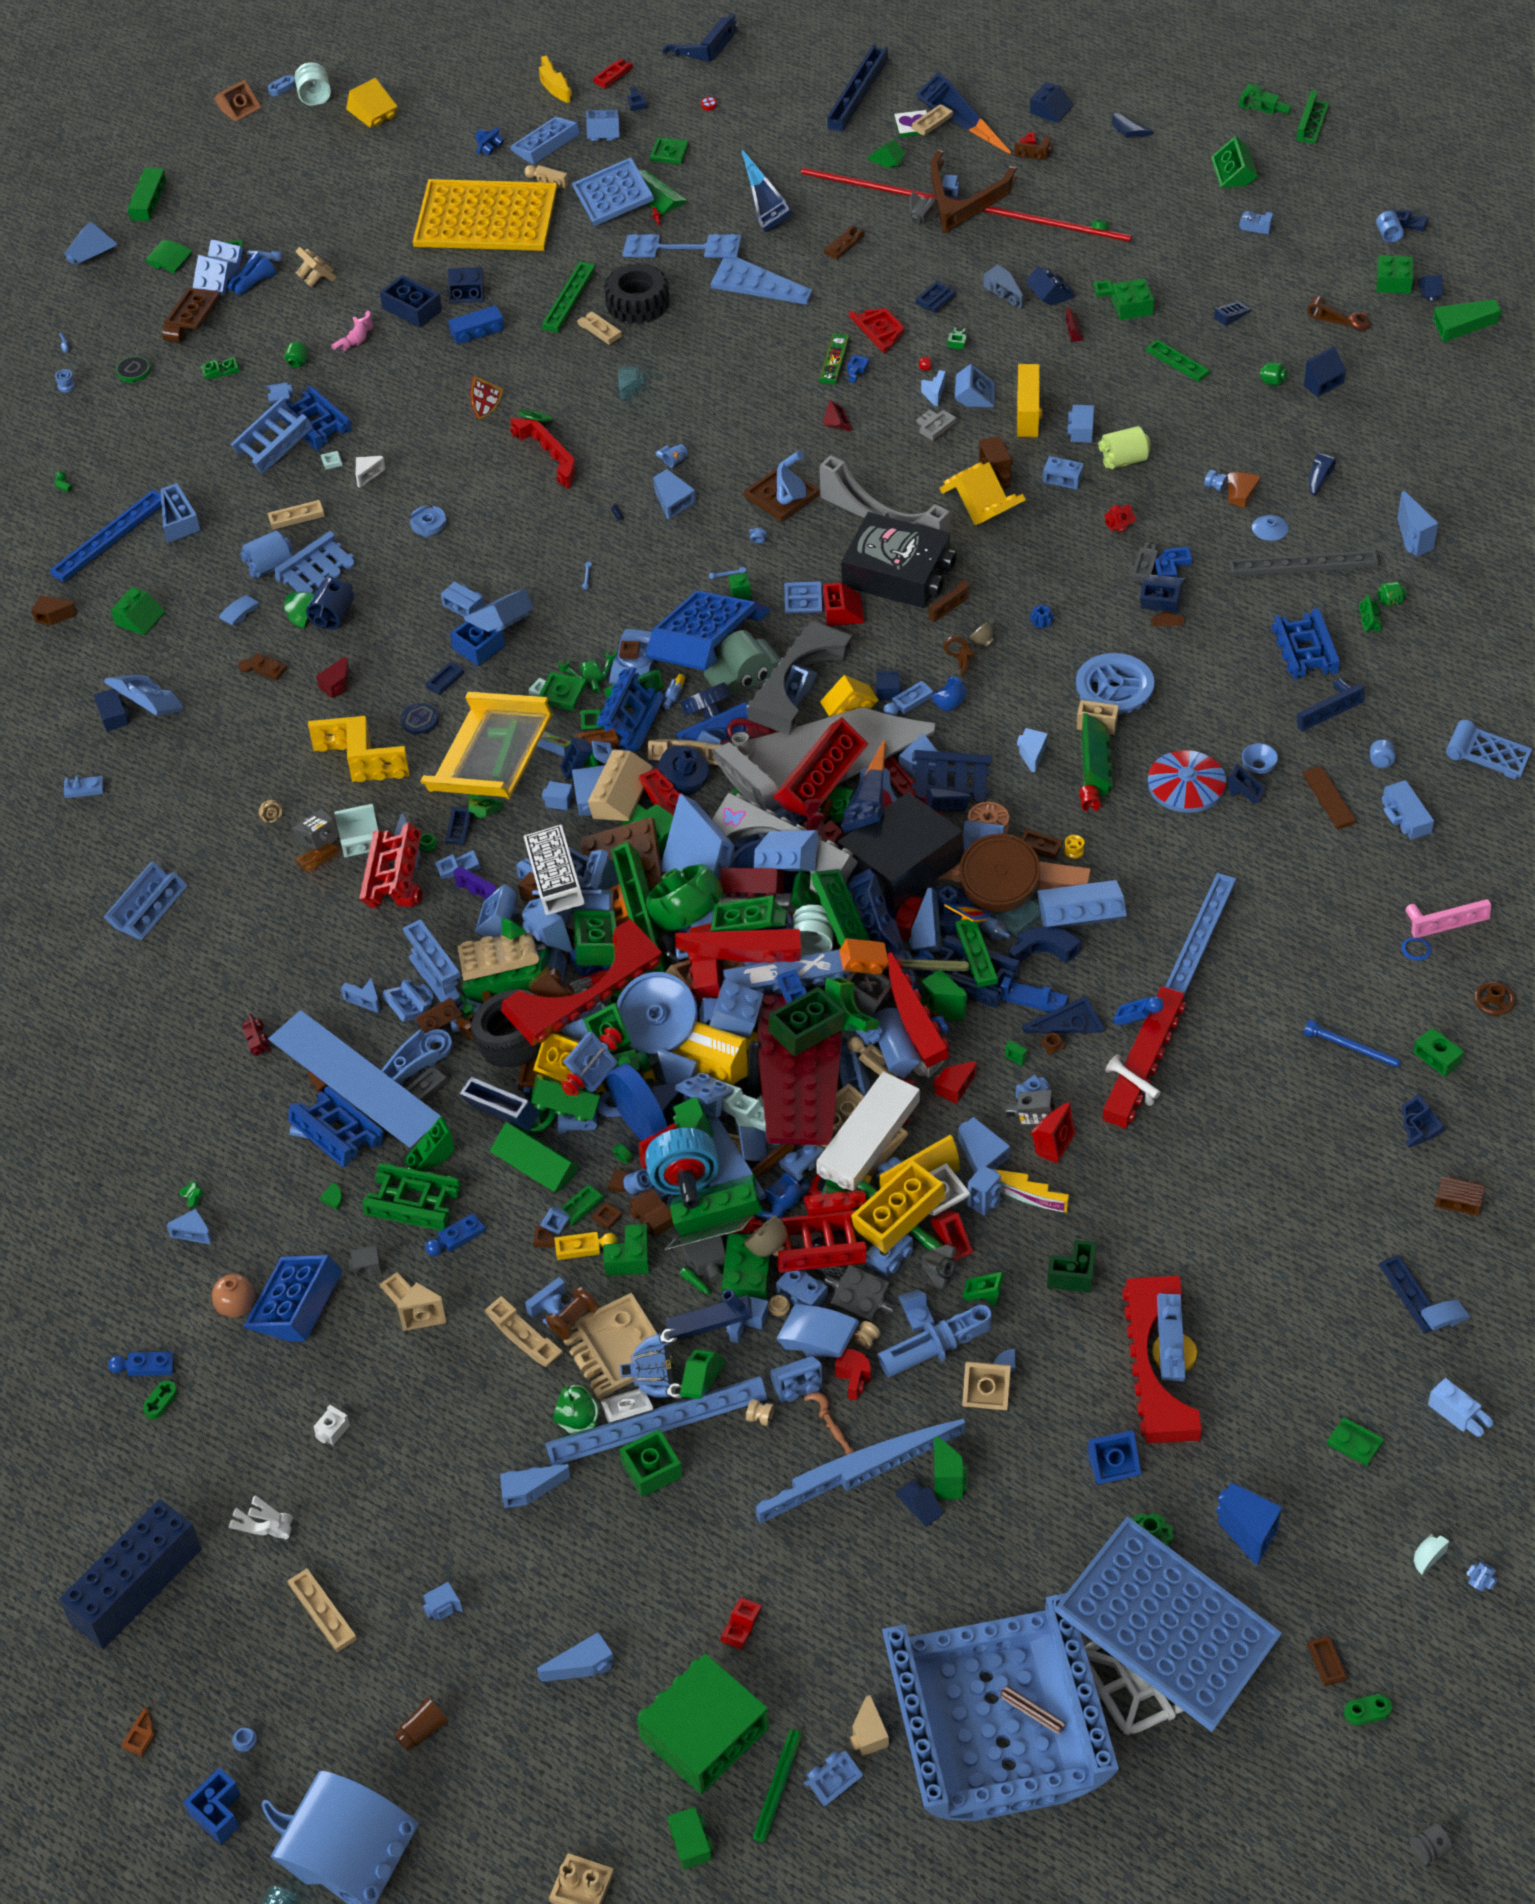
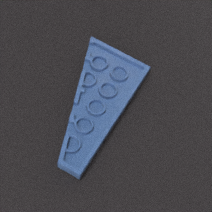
M738 257L723 258L711 282V288L806 305L812 296L811 289Z

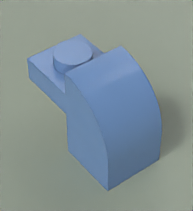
M749 1297L751 1299L753 1318L727 1326V1333H729L731 1342L739 1343L745 1325L763 1329L769 1313L768 1301Z

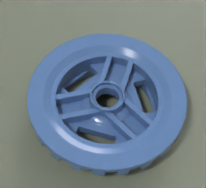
M1107 653L1095 656L1080 667L1076 676V691L1080 695L1081 700L1119 705L1118 715L1123 712L1131 713L1133 709H1140L1142 704H1147L1149 698L1153 695L1154 677L1151 670L1141 660L1126 654ZM1093 682H1098V693L1093 692L1091 689ZM1116 682L1120 685L1114 687L1111 686L1110 683Z

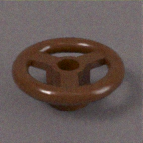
M1499 982L1484 983L1474 993L1476 1006L1489 1015L1499 1016L1507 1014L1514 1008L1516 1003L1514 992L1508 986ZM1488 989L1487 996L1480 997L1481 993ZM1505 992L1509 996V1004L1503 1001ZM1484 1004H1495L1498 1005L1501 1009H1491L1486 1007Z

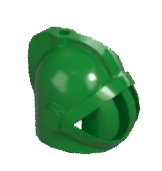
M581 1385L567 1386L561 1390L553 1422L558 1423V1425L571 1434L595 1428L599 1415V1405L585 1387Z

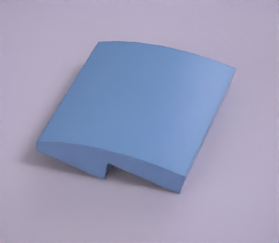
M821 582L784 583L785 614L822 612Z

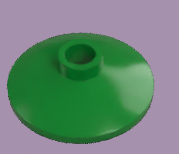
M528 409L518 410V413L525 419L537 420L539 423L550 422L553 419L550 415L543 414L542 412Z

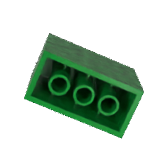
M706 1653L700 1659L696 1658L683 1675H678L666 1691L663 1690L657 1695L655 1702L651 1706L645 1707L640 1711L637 1718L640 1739L701 1795L769 1729L768 1708Z

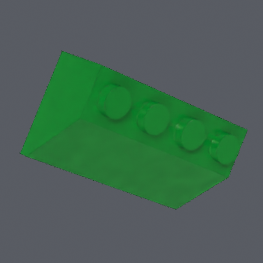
M1083 713L1082 757L1084 786L1094 785L1098 788L1099 796H1108V789H1112V777H1108V774H1111V762L1108 763L1107 761L1110 760L1111 756L1110 748H1107V745L1110 744V735L1106 734L1105 725L1088 713Z
M755 1174L698 1190L700 1204L694 1209H688L683 1206L681 1195L673 1197L670 1204L673 1224L680 1236L763 1212Z

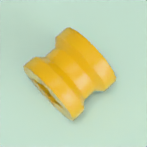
M1079 835L1068 836L1065 839V855L1072 859L1080 858L1084 854V839Z

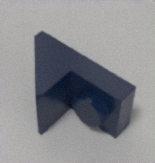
M1238 763L1235 764L1229 776L1230 796L1232 797L1241 792L1252 803L1259 802L1265 787Z
M914 1479L896 1492V1496L925 1527L943 1515V1511L929 1487L923 1489Z

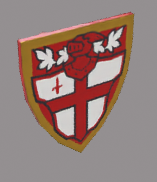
M473 376L470 390L471 404L479 420L495 410L501 399L503 389Z

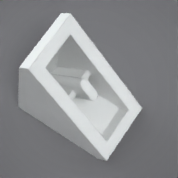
M356 457L355 475L359 488L386 469L384 457Z

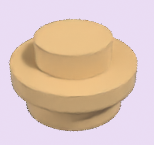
M782 1295L772 1297L768 1303L769 1312L774 1316H784L790 1310L788 1299Z

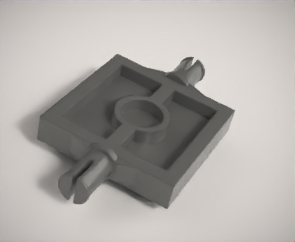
M851 1265L848 1266L840 1280L828 1274L824 1280L825 1284L835 1288V1295L830 1305L871 1323L879 1309L891 1314L895 1309L896 1305L884 1301V1294L889 1283Z

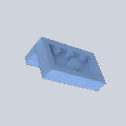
M837 1751L833 1752L825 1759L827 1763L821 1768L816 1766L806 1774L808 1778L803 1782L804 1785L810 1786L823 1806L829 1804L863 1776L846 1751L839 1754Z

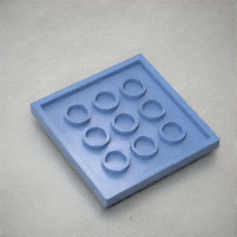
M631 157L572 183L573 189L594 226L654 200L652 193Z

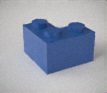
M219 1767L183 1803L188 1815L220 1845L239 1828L235 1816L227 1808L241 1794L236 1782Z

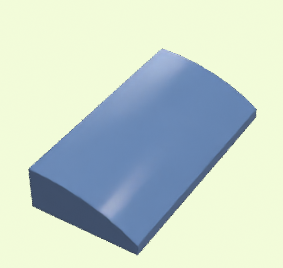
M554 117L510 146V149L521 158L536 164L578 136L580 133L577 123Z

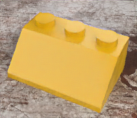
M554 1032L550 1034L547 1040L541 1043L533 1070L561 1082L567 1080V1074L573 1073L563 1061L580 1041L561 1033Z

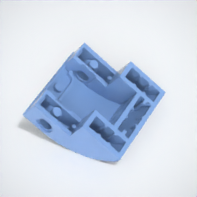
M319 1771L270 1857L306 1885L322 1884L347 1904H376L419 1823L394 1803L371 1789L345 1777L326 1771Z

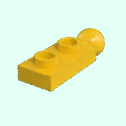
M597 1232L554 1237L557 1260L600 1255L599 1247H603L604 1244H618V1238L613 1233H607L600 1239H598Z

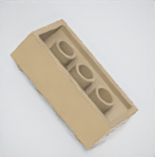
M612 750L588 800L593 819L629 821L644 790L639 776L653 770V766L631 751Z

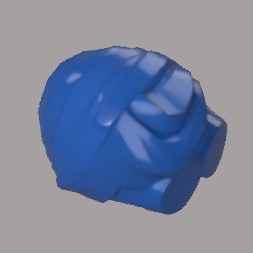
M956 676L950 677L944 688L931 695L934 703L943 711L957 708L966 697V687Z

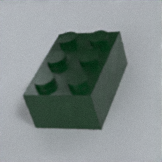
M817 987L770 1013L768 1031L793 1056H796L842 1030L844 1027L845 1011L824 991Z

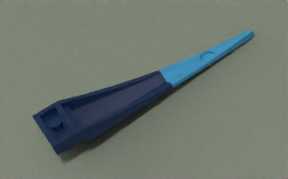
M742 150L754 197L757 219L763 230L767 232L793 213L785 199L768 181L745 151Z

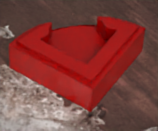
M1035 132L1027 133V136L1022 137L1020 142L1036 145Z

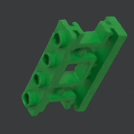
M379 1163L378 1172H376L375 1177L377 1183L382 1184L378 1195L368 1193L367 1197H364L362 1202L364 1215L440 1231L447 1228L450 1211L443 1208L447 1197L458 1199V1193H461L459 1179L453 1176H442L433 1172H422L413 1168H402L393 1164ZM392 1180L401 1181L399 1188L390 1187ZM432 1188L441 1190L439 1197L431 1195ZM407 1189L423 1192L419 1203L403 1200ZM387 1195L394 1196L393 1203L385 1201ZM427 1203L435 1205L434 1211L425 1210Z

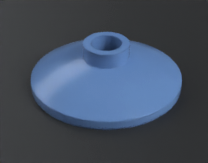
M1275 515L1258 517L1252 524L1254 534L1268 541H1275L1285 537L1289 530L1287 522Z

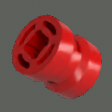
M1086 785L1080 788L1079 796L1082 810L1085 812L1089 811L1088 807L1092 806L1093 811H1097L1101 807L1098 788L1094 785Z

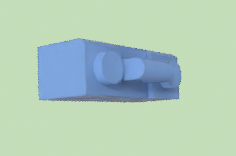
M1406 780L1384 788L1382 802L1385 806L1384 812L1393 825L1401 824L1403 834H1407L1410 840L1432 833L1434 820Z

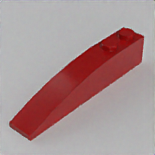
M800 929L675 933L676 949L701 956L738 962L773 963L801 961Z

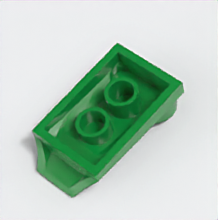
M773 895L714 904L711 932L750 931L785 926L787 912L776 902Z

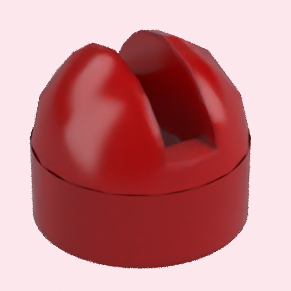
M930 356L919 360L918 364L921 370H931Z

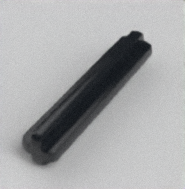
M751 1041L748 1054L746 1096L757 1099V1096H759L760 1070L758 1054L761 1043L758 1041Z

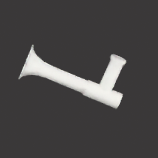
M1119 1054L1109 1061L1106 1067L1107 1073L1111 1071L1120 1073L1145 1092L1146 1105L1151 1106L1154 1104V1099H1157L1160 1095L1158 1089L1124 1067L1120 1062Z

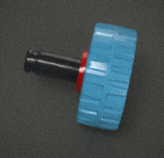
M677 1128L664 1132L649 1144L645 1153L647 1172L654 1187L664 1193L681 1195L683 1206L688 1209H694L700 1204L698 1190L710 1184L719 1169L714 1141L707 1133L695 1128Z

